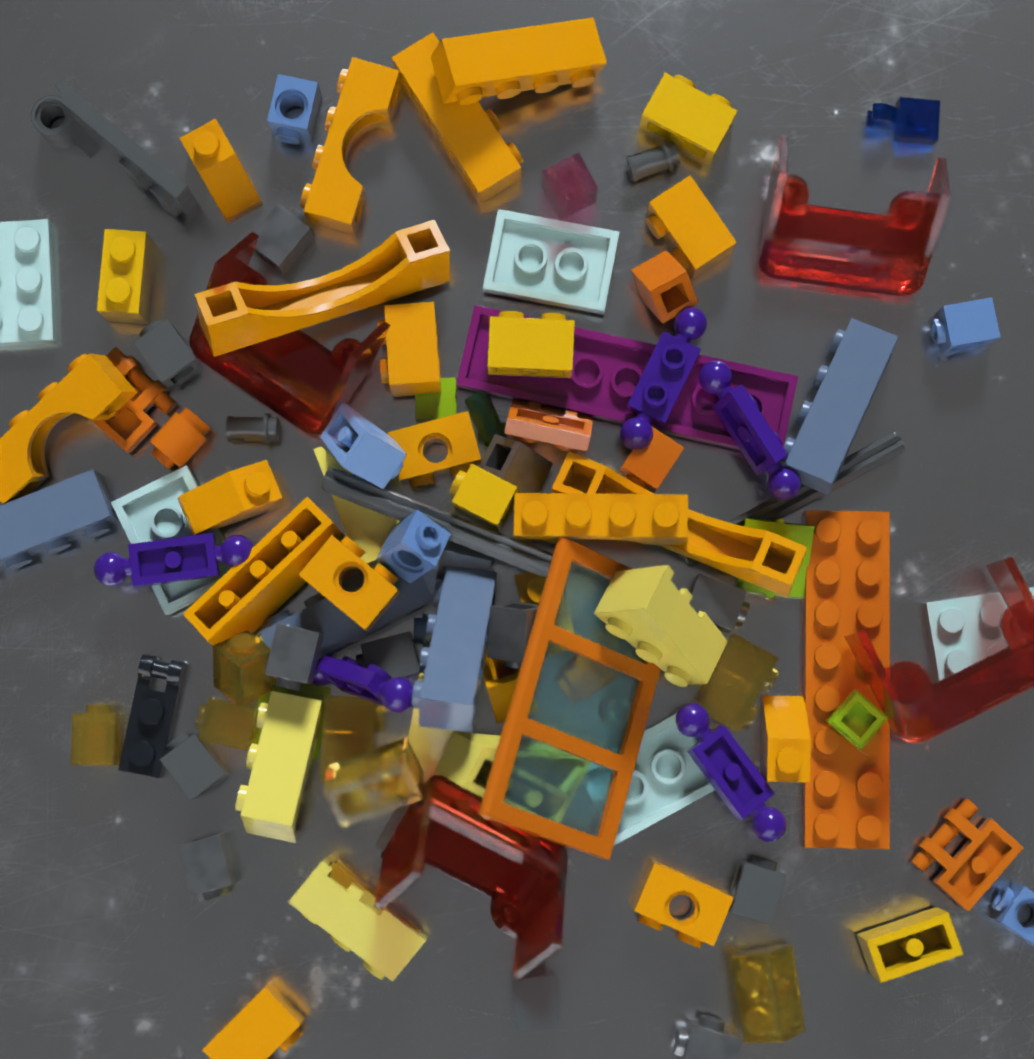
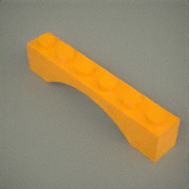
M431 220L394 232L381 245L364 257L337 271L318 278L283 285H251L235 281L194 294L201 327L213 356L216 357L450 282V249L435 220Z
M568 451L552 486V493L654 494L618 474L608 466ZM688 509L687 545H659L786 598L790 594L807 550V546L767 530L728 523Z

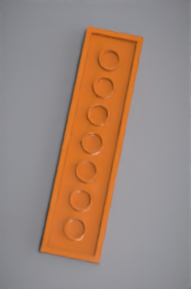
M804 511V524L813 525L814 534L809 567H806L805 596L803 598V696L805 698L811 737L810 783L802 782V847L890 849V512ZM853 689H857L888 717L861 750H858L826 722Z

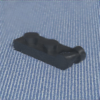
M142 655L138 667V680L120 758L119 771L163 778L165 767L160 759L168 754L165 746L171 741L185 675V662L171 660L170 663L157 661L156 656ZM154 677L166 680L165 692L152 690Z

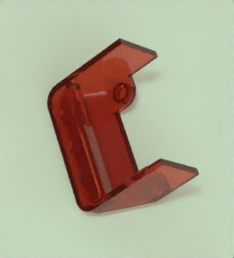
M779 136L767 190L759 255L761 271L771 279L893 296H909L916 293L924 284L951 196L946 158H937L927 192L904 191L893 198L887 215L807 205L809 198L808 185L800 176L788 174V137Z
M251 232L215 262L206 290L235 281L251 285H269L260 273L249 267L259 238L257 234ZM197 314L189 343L195 356L203 363L304 432L311 435H319L323 433L342 402L345 404L348 402L370 371L391 325L383 321L362 343L353 338L342 339L335 345L333 351H330L301 330H297L214 357L201 327L199 314Z
M1012 556L986 565L1007 605V608L1001 614L999 629L1008 647L933 685L925 670L914 662L901 661L884 668L865 630L852 632L844 636L881 710L888 717L887 721L893 733L901 741L912 744L923 743L1034 687V598Z
M434 775L418 789L384 849L374 906L382 910L421 876L424 866L427 864L492 897L490 912L494 924L502 932L516 939L513 975L521 978L562 946L568 864L567 850L561 844L491 819L485 820L482 816L478 815L483 797L459 786L442 775Z

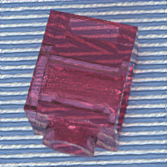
M579 152L542 171L541 186L559 220L596 203L598 187Z

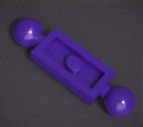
M687 307L681 310L674 319L675 336L663 331L627 404V409L637 413L636 417L628 419L620 430L621 441L628 449H642L650 444L653 438L652 421L662 426L665 425L701 351L700 348L690 344L692 340L700 338L707 328V319L701 310L694 307Z
M721 361L706 363L699 372V383L706 392L716 394L720 399L712 407L757 476L765 471L769 475L767 480L768 491L774 498L783 501L794 498L801 489L800 476L795 470L783 467L780 461L787 457L788 454L783 448L778 434L770 428L759 411L758 403L748 394L742 384L734 389L732 388V372L727 364Z
M214 533L128 544L129 558H124L115 552L104 553L98 557L94 564V574L100 583L107 586L118 585L125 580L127 575H132V584L136 588L220 576V562H224L229 567L239 565L248 559L254 546L243 535H232L222 545L217 546Z
M324 655L318 659L312 684L323 686L331 682L345 693L383 705L386 709L395 713L405 712L412 707L414 686L409 680L401 677L392 678L387 672L373 664H370L368 668H364L359 662L348 656H344L342 660L333 658L331 655Z
M696 703L682 706L676 714V726L683 735L695 737L697 743L687 750L688 754L737 820H744L751 814L753 816L752 829L759 839L765 842L779 840L786 831V819L779 810L767 807L764 804L775 794L724 724L711 731L708 728L710 723L709 714L703 706Z

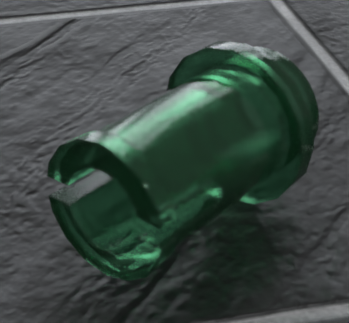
M481 391L468 397L465 400V404L468 406L479 431L476 435L478 441H483L484 446L487 447L490 445L495 434L506 438L508 436L504 434L506 423H501L490 398V393Z

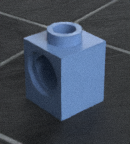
M281 74L277 75L267 123L272 134L276 135L278 140L290 144H299L300 140L312 142L322 100V93L318 82ZM300 106L304 108L303 113L298 118L289 119L284 117L285 112L290 107Z
M992 297L942 306L933 315L934 320H931L932 339L935 344H940L942 355L987 347L1001 338Z
M416 510L392 527L376 560L410 584L436 567L451 533L419 510Z
M1012 882L1009 888L1007 886L1003 887L996 895L992 903V908L995 910L990 918L1034 947V892L1023 885ZM1029 903L1033 910L1032 918L1028 923L1020 925L1017 920V911L1023 904Z

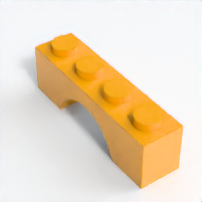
M352 57L348 70H341L336 89L340 97L336 108L330 107L324 126V130L328 132L324 146L318 145L312 163V168L316 170L312 184L306 183L300 200V207L304 208V214L312 224L355 236L367 197L363 185L356 181L346 169L347 151L353 139L364 129L375 124L391 122L402 87L399 70Z
M89 353L88 355L82 354L69 364L67 367L69 373L59 383H51L38 394L39 402L29 411L24 410L8 423L10 429L0 438V502L2 504L31 494L50 476L45 462V445L51 430L59 421L75 413L91 420H109L138 393L106 355Z
M515 493L513 536L515 539L525 543L556 544L558 537H566L570 540H625L644 545H687L688 494Z

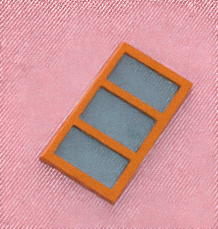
M558 537L478 815L482 816L485 820L491 819L591 856L610 860L661 669L656 664L640 658L635 653L636 648L625 639L618 638L608 632L605 627L606 624L593 614L615 572L632 568L582 546L569 538Z

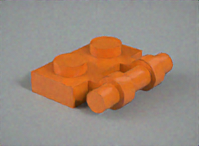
M116 347L108 353L107 358L126 380L130 381L142 394L134 402L130 399L109 420L92 421L125 452L130 454L158 425L146 414L148 410L156 405L167 415L176 407L177 402L167 394L168 388L159 380L153 381L140 369L141 363L132 355L126 356Z
M513 399L504 434L513 435L516 440L524 443L541 441L554 444L557 449L565 452L588 451L594 417L578 414V412L572 410H560L542 406L536 402L529 401L528 403Z
M965 798L956 810L951 808L943 817L945 822L931 838L926 836L919 844L921 850L910 862L923 873L933 861L937 862L943 869L934 878L933 882L962 909L969 912L1024 847L991 818H987L977 829L969 820L979 808L972 801ZM960 832L968 840L954 857H951L944 849Z

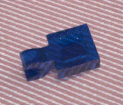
M900 97L896 102V108L890 104L873 103L872 110L867 111L866 128L895 130L894 142L934 145L939 140L940 100Z

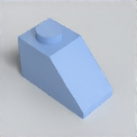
M343 402L320 436L343 468L383 490L388 482L400 473L403 460L407 455L392 437Z

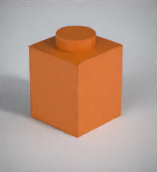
M667 250L631 269L642 301L662 323L676 317L681 310L699 304L687 271Z
M652 427L653 438L650 444L642 449H633L619 472L625 475V478L655 493L684 450V447Z

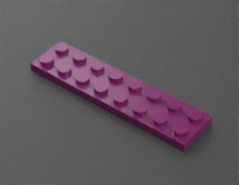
M474 304L456 387L512 400L515 399L528 403L529 401L536 402L542 406L560 410H572L578 412V414L624 424L628 419L636 417L637 413L627 409V404L656 347L655 344L574 327L573 371L571 378L488 374L490 316L499 317V312H502V310ZM699 354L665 425L662 426L654 421L651 423V426L661 433L740 450L712 407L720 399L716 394L706 392L699 383L701 368L710 361H721L731 369L732 388L734 389L741 384L744 386L748 394L758 403L759 411L770 428L778 434L784 447L799 376Z

